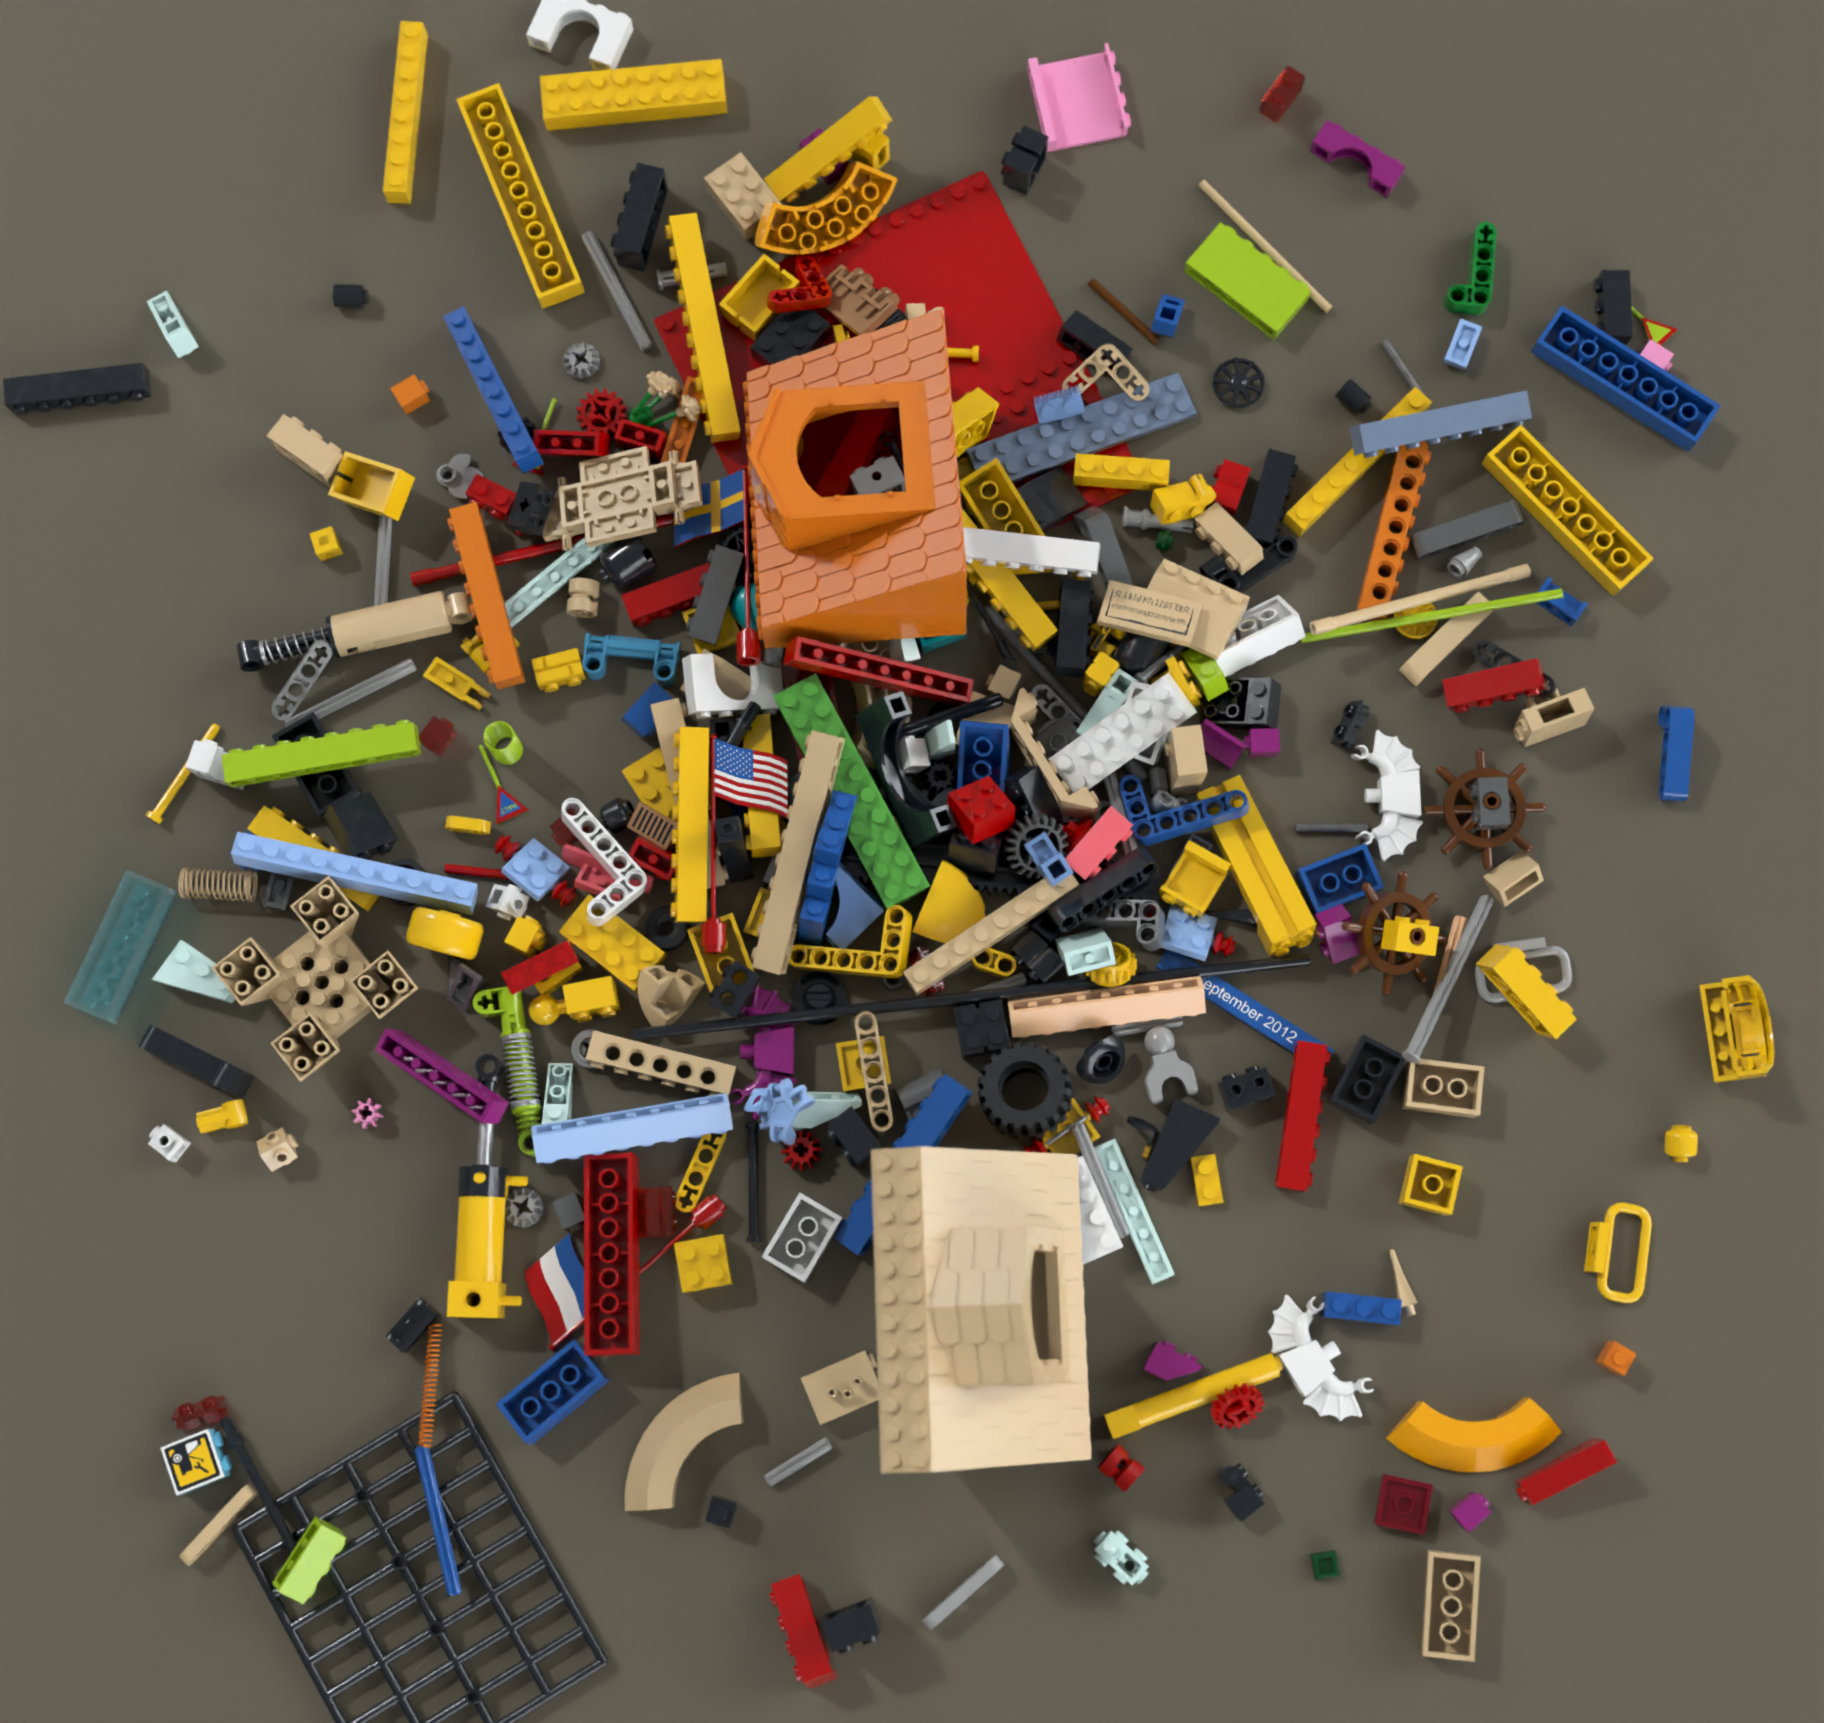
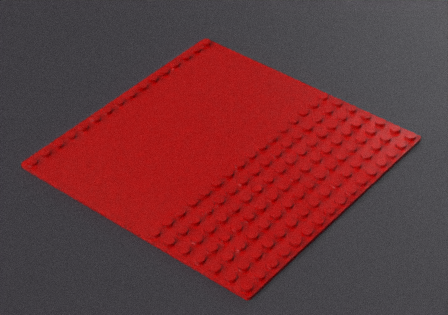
M979 171L874 219L856 237L837 247L817 253L801 254L812 257L825 278L841 264L850 273L858 267L863 269L865 274H870L874 280L871 286L874 289L877 288L880 291L883 287H888L892 294L896 293L900 296V302L897 307L904 314L906 304L925 303L926 312L932 311L935 307L944 308L947 348L973 349V346H979L978 362H972V358L948 357L952 402H957L966 392L970 393L979 387L999 403L987 438L976 445L1039 423L1034 406L1035 396L1039 397L1044 394L1048 395V393L1052 394L1053 391L1056 393L1058 390L1062 391L1065 379L1083 363L1081 357L1056 341L1061 326L1064 323L984 171ZM796 254L778 262L780 270L785 269L798 280L794 272L796 258L801 255ZM740 280L713 292L740 426L739 439L713 443L728 476L740 471L743 465H749L746 446L743 382H747V372L763 367L751 356L750 346L755 341L740 330V326L736 327L725 319L720 312L719 303ZM808 280L813 283H818L815 280ZM683 305L655 318L654 324L685 386L688 376L696 378L698 375L697 370H693L691 365L693 350L692 347L688 348L686 334H689L688 326L683 325L682 312H685ZM822 308L813 309L831 324V335L820 348L836 343L833 326L842 323ZM842 324L844 332L848 331L850 338L858 336ZM1085 366V375L1087 377H1091L1087 367ZM1078 372L1076 376L1080 378L1074 383H1071L1069 381V389L1071 388V386L1075 388V386H1078L1082 381L1085 385L1088 382L1084 381ZM1094 382L1081 394L1084 406L1103 400ZM857 410L847 411L842 414L838 413L805 426L801 434L804 450L797 462L806 482L823 478L825 466L828 462H832L835 449L839 443L842 444L845 431L849 425L852 426ZM898 411L888 432H892L895 435V443L902 454ZM701 413L700 418L704 424L706 416L705 413ZM891 437L884 438V441L887 443L893 440ZM882 442L869 466L873 465L881 457L886 456L889 458L892 456L888 448L882 445ZM1125 442L1092 454L1133 457ZM1075 461L1061 466L1072 482ZM1051 470L1020 480L1013 484L1016 487V489H1018L1025 483ZM747 472V489L749 495L750 480ZM1075 485L1088 503L1076 513L1093 506L1099 508L1135 491V489ZM748 507V517L751 521L750 507ZM1072 515L1063 520L1062 522H1060L1059 524L1055 525L1051 529L1056 528L1068 521H1071Z

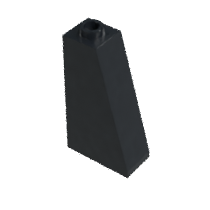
M738 815L714 820L718 845L730 882L753 879L754 874L750 853L746 847V832Z
M1175 1098L1139 1179L1140 1182L1144 1183L1142 1187L1156 1193L1157 1189L1162 1191L1217 1126L1221 1118Z

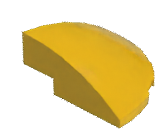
M942 860L912 931L945 944L986 917L984 911L985 904L981 894L969 883L967 875L951 863Z

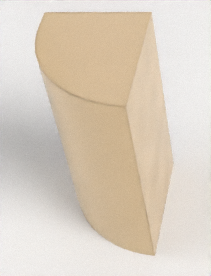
M1522 850L1483 876L1491 893L1504 907L1544 881L1539 864Z

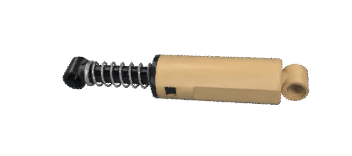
M437 591L327 616V629L324 630L321 626L319 631L314 632V629H311V633L306 634L302 631V635L297 636L293 633V637L286 638L284 635V639L277 640L275 637L274 641L268 642L266 639L265 641L245 640L237 645L240 669L245 672H255L262 669L264 664L266 666L269 665L270 661L278 663L279 659L287 661L288 657L296 659L299 654L304 657L311 645L319 639L328 641L331 644L335 657L340 658L449 633L453 629V624H465L473 619L469 606L471 604L470 597L464 592H456L446 598L442 591ZM322 646L321 649L316 647L315 649L323 653L326 647Z

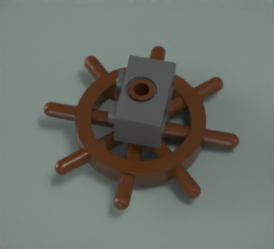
M1478 748L1475 751L1476 769L1469 770L1456 778L1444 766L1436 768V773L1450 786L1445 793L1443 805L1424 806L1422 813L1424 815H1443L1446 827L1453 835L1441 848V852L1444 855H1448L1459 843H1462L1470 848L1482 850L1483 868L1491 870L1493 867L1492 849L1501 847L1510 840L1517 844L1524 852H1531L1532 845L1518 832L1524 824L1527 812H1544L1546 805L1544 803H1526L1524 794L1516 783L1527 769L1525 764L1520 763L1509 775L1496 769L1486 768L1485 751L1482 748ZM1475 780L1469 790L1465 784ZM1457 793L1462 795L1472 805H1454ZM1509 795L1513 803H1509ZM1510 813H1514L1512 823L1510 822ZM1457 814H1472L1462 826L1456 818ZM1475 825L1476 830H1481V837L1469 833ZM1500 829L1503 834L1491 838L1490 830Z

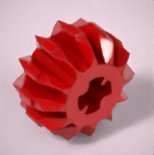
M800 1130L798 1131L799 1138L795 1139L794 1144H784L789 1149H782L780 1153L783 1155L789 1154L783 1162L787 1164L793 1160L790 1167L792 1170H795L797 1164H800V1171L804 1172L805 1163L808 1164L810 1169L814 1168L810 1161L811 1159L820 1162V1157L814 1155V1153L822 1152V1148H813L820 1140L815 1138L810 1142L812 1132L809 1131L806 1137L803 1138V1131ZM798 1145H803L805 1149H808V1153H804V1157H800L798 1153H795V1149H799Z

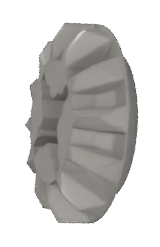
M584 342L580 344L573 343L569 349H566L563 365L571 376L580 379L587 378L598 370L600 356L593 345ZM585 355L587 363L580 362L577 364L578 361L575 356L582 357Z
M594 1029L580 1032L574 1038L571 1046L572 1056L575 1061L586 1068L594 1067H591L590 1062L586 1061L587 1049L583 1043L585 1042L590 1045ZM608 1049V1051L606 1052L607 1058L609 1056V1053L611 1052L610 1049Z
M528 1188L512 1191L506 1199L505 1216L514 1226L521 1228L530 1227L541 1218L543 1202L535 1191ZM528 1199L527 1207L533 1211L532 1214L530 1212H523L519 1215V1208L514 1203L523 1204Z

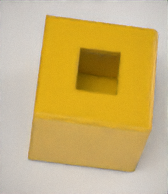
M332 526L309 533L315 554L320 561L343 554L337 533Z

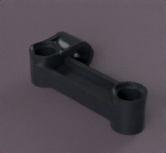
M1292 536L1281 537L1277 542L1263 550L1264 559L1243 575L1236 569L1234 571L1229 569L1218 555L1201 565L1199 570L1202 576L1222 585L1230 584L1234 587V590L1242 593L1284 564L1291 562L1296 555L1298 543ZM1288 546L1292 551L1285 553L1280 548Z

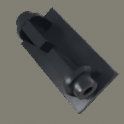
M1363 700L1350 701L1345 706L1340 724L1333 731L1332 744L1343 743L1341 747L1346 750H1350L1351 747L1355 746L1361 732L1354 727L1356 725L1359 728H1363L1370 714L1369 707L1363 704Z

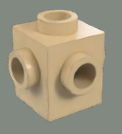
M283 1127L268 1133L264 1138L256 1141L259 1155L271 1172L290 1164L294 1159L298 1158L296 1152L298 1143L292 1134L288 1135Z

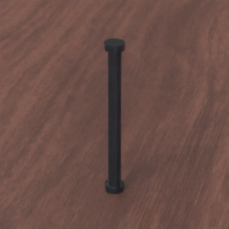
M759 1123L746 1124V1129H748L749 1237H746V1242H761L758 1223V1129L760 1127Z

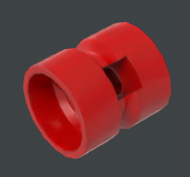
M1117 1444L1097 1468L1108 1478L1113 1477V1483L1125 1492L1137 1480L1145 1467L1135 1458L1129 1459V1453ZM1118 1463L1123 1465L1120 1470L1116 1467Z

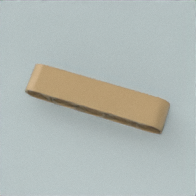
M1477 592L1465 605L1489 600L1480 592ZM1494 610L1451 617L1398 671L1416 687Z
M862 1011L855 1018V1029L870 1119L875 1130L884 1132L891 1128L893 1117L877 1020L873 1013ZM864 1016L870 1017L873 1021L869 1029H863L859 1026V1020ZM868 1040L874 1041L877 1045L873 1053H866L863 1050V1044ZM871 1065L879 1066L881 1069L880 1075L870 1077L867 1074L868 1067ZM881 1089L885 1093L884 1099L874 1101L871 1098L872 1091ZM880 1113H884L889 1117V1121L885 1125H878L875 1122V1117Z

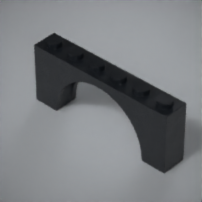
M903 691L882 697L855 716L909 848L927 843L957 827L949 804L936 806L923 800L914 791L904 773L899 753V737L904 721L912 712Z

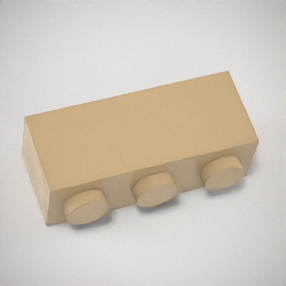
M1217 502L1195 518V532L1198 537L1203 541L1206 540L1216 555L1219 556L1221 554L1231 570L1234 571L1236 569L1243 575L1264 559L1262 546Z

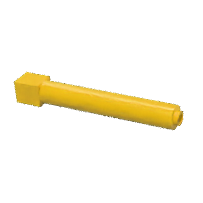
M1272 1353L1137 1403L1103 1414L1111 1438L1115 1439L1145 1426L1218 1400L1217 1394H1224L1225 1388L1231 1390L1235 1384L1238 1387H1241L1244 1383L1248 1387L1252 1384L1256 1386L1280 1377V1371L1283 1370L1279 1357H1274Z

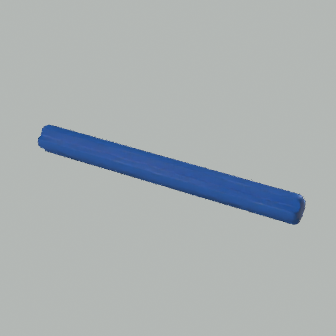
M419 1446L415 1448V1454L448 1596L460 1594L462 1589L429 1447Z

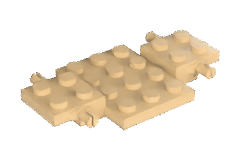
M646 446L579 462L581 482L567 485V478L561 477V479H557L558 491L555 492L542 532L543 538L546 542L562 539V549L568 551V548L569 550L573 548L571 537L585 533L586 544L589 547L657 532L655 512L658 516L674 513L675 523L678 525L684 524V510L703 505L699 465L696 460L686 463L679 462L678 452L673 450L668 452V462L650 466L649 450Z

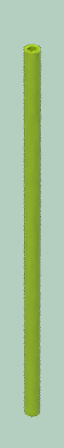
M1560 588L1349 625L1315 636L1312 632L1305 633L1306 637L1301 639V643L1563 598V591Z

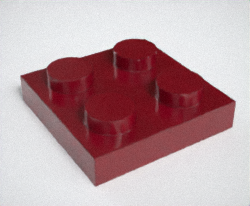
M1382 1474L1373 1524L1425 1535L1433 1484Z

